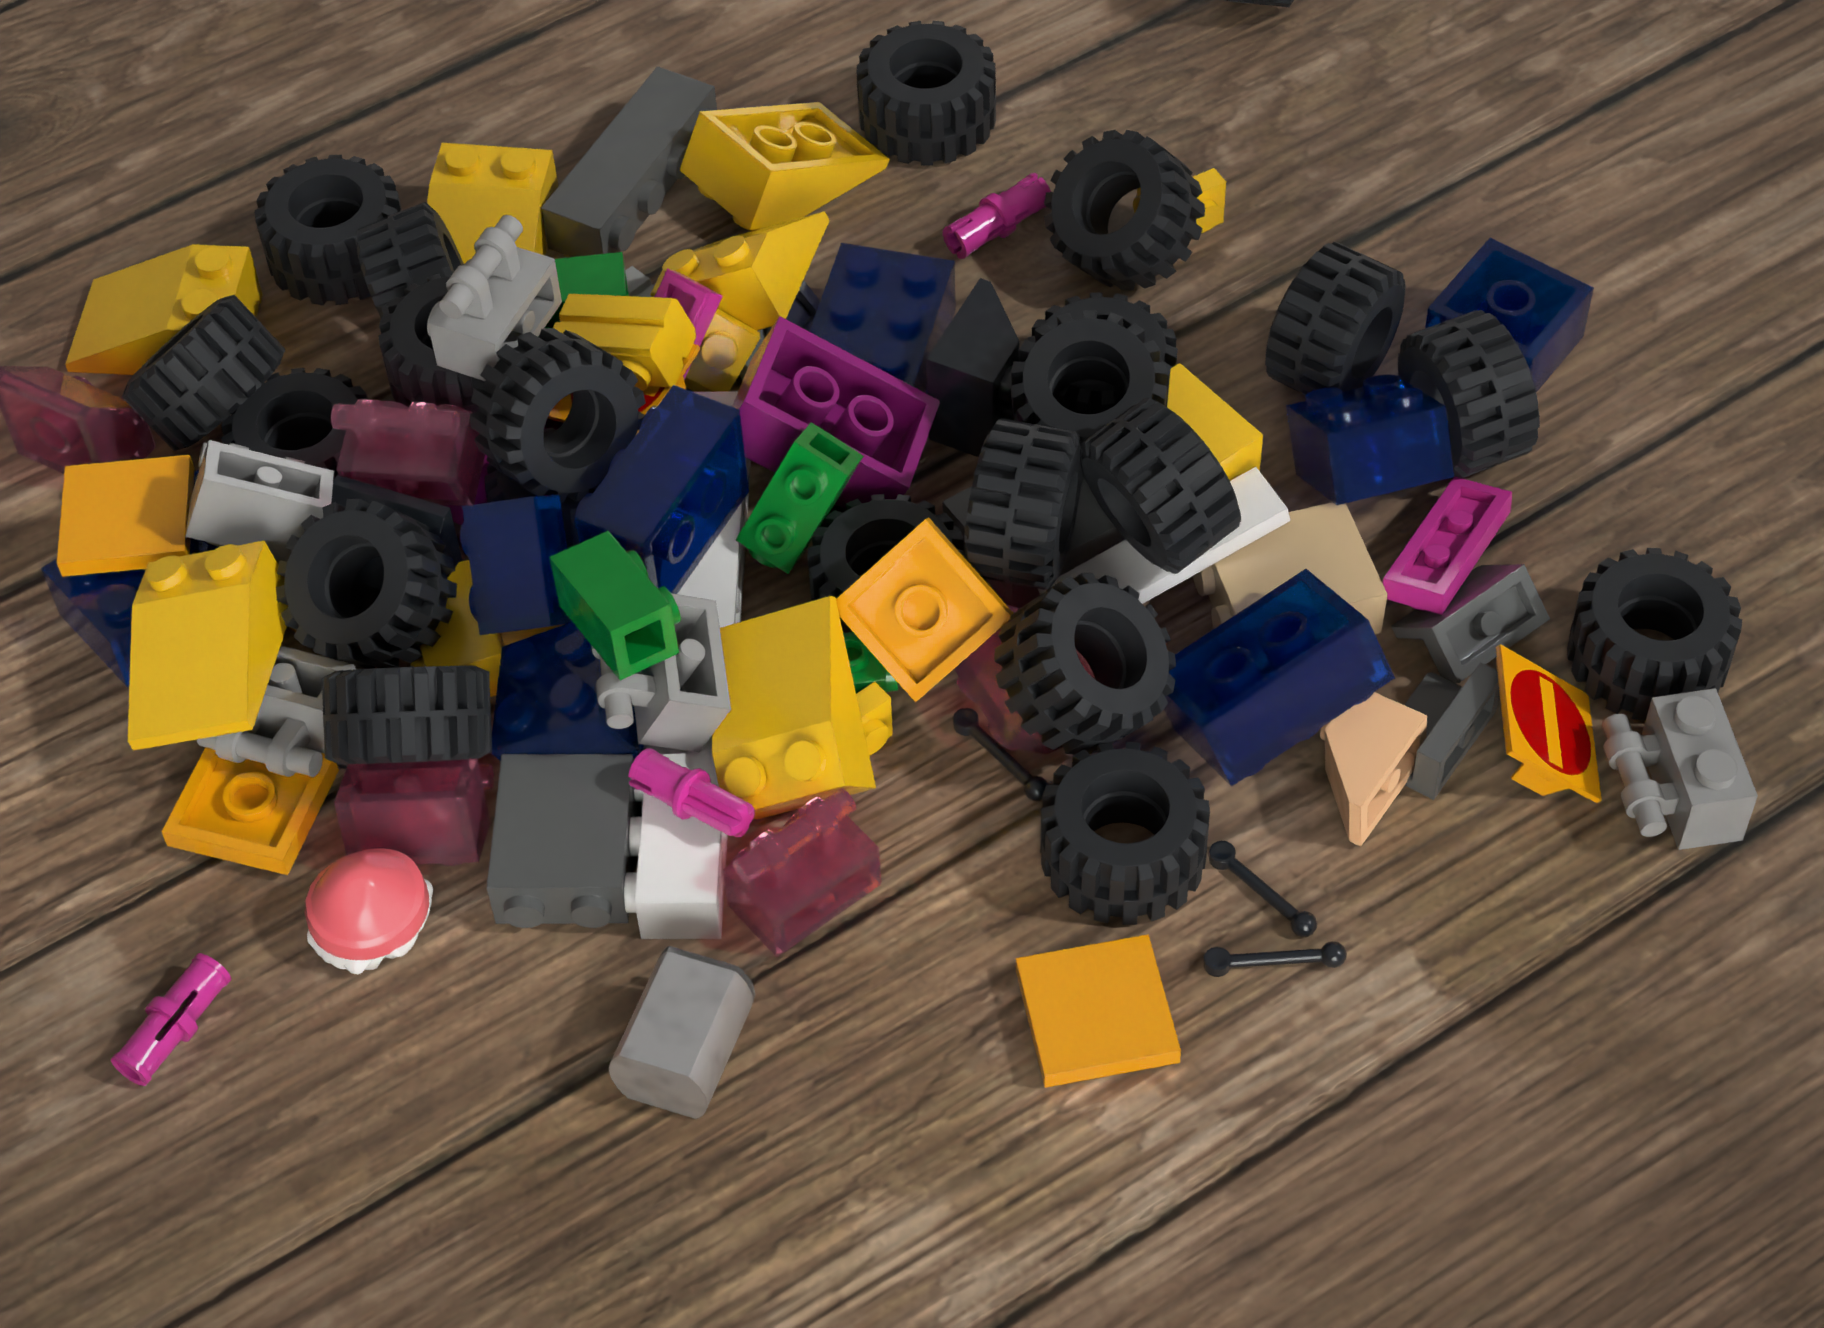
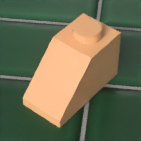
M1357 685L1342 706L1335 704L1329 710L1321 727L1320 738L1325 741V770L1350 842L1362 846L1405 786L1408 777L1414 771L1417 750L1427 738V715Z

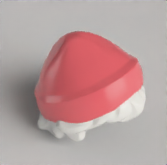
M378 848L362 850L343 856L322 870L310 885L305 900V916L308 925L307 941L325 962L339 969H347L350 973L356 975L364 970H374L378 968L384 957L390 959L402 957L415 944L418 933L423 928L429 915L433 886L428 880L424 879L415 862L399 851Z

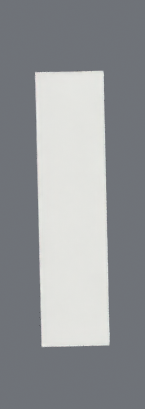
M1254 467L1230 481L1241 513L1240 526L1178 574L1167 572L1152 564L1135 550L1127 540H1124L1061 575L1052 586L1069 576L1075 578L1081 573H1094L1097 580L1104 575H1108L1117 579L1119 588L1124 589L1129 585L1139 592L1138 600L1143 604L1290 521L1288 508L1257 467ZM1038 589L1040 595L1047 591Z

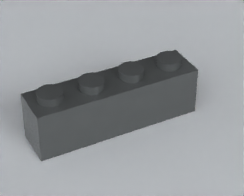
M657 66L541 207L548 248L570 257L615 253L627 250L634 239L635 232L649 215H653L659 210L666 193L678 179L686 176L680 171V167L699 112L717 110L715 86Z

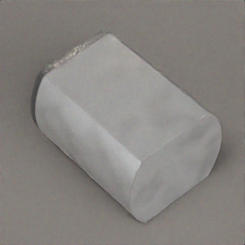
M666 947L658 958L610 1062L609 1073L616 1087L629 1099L694 1119L703 1116L755 1000V989L747 974L737 965L676 947Z

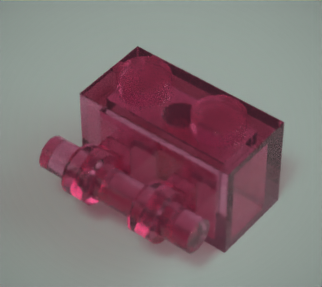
M358 399L356 404H335L332 408L331 423L333 428L346 430L336 470L341 476L440 505L474 507L485 454L479 451L474 441L480 433L471 428L470 414H472V411L465 410L456 405L441 404L436 406L434 403L412 402L410 407L393 401Z
M478 759L348 764L334 801L346 855L367 849L383 848L396 850L407 855L416 865L442 864L445 866H455L463 863L479 862L491 823L484 790H492L494 785L492 765L478 764Z
M840 788L824 800L819 797L813 798L800 807L799 811L788 819L782 829L776 833L767 830L750 841V846L741 850L732 859L730 864L723 869L728 906L776 958L881 885L879 847L848 817V815L856 810V804L851 795L843 788Z

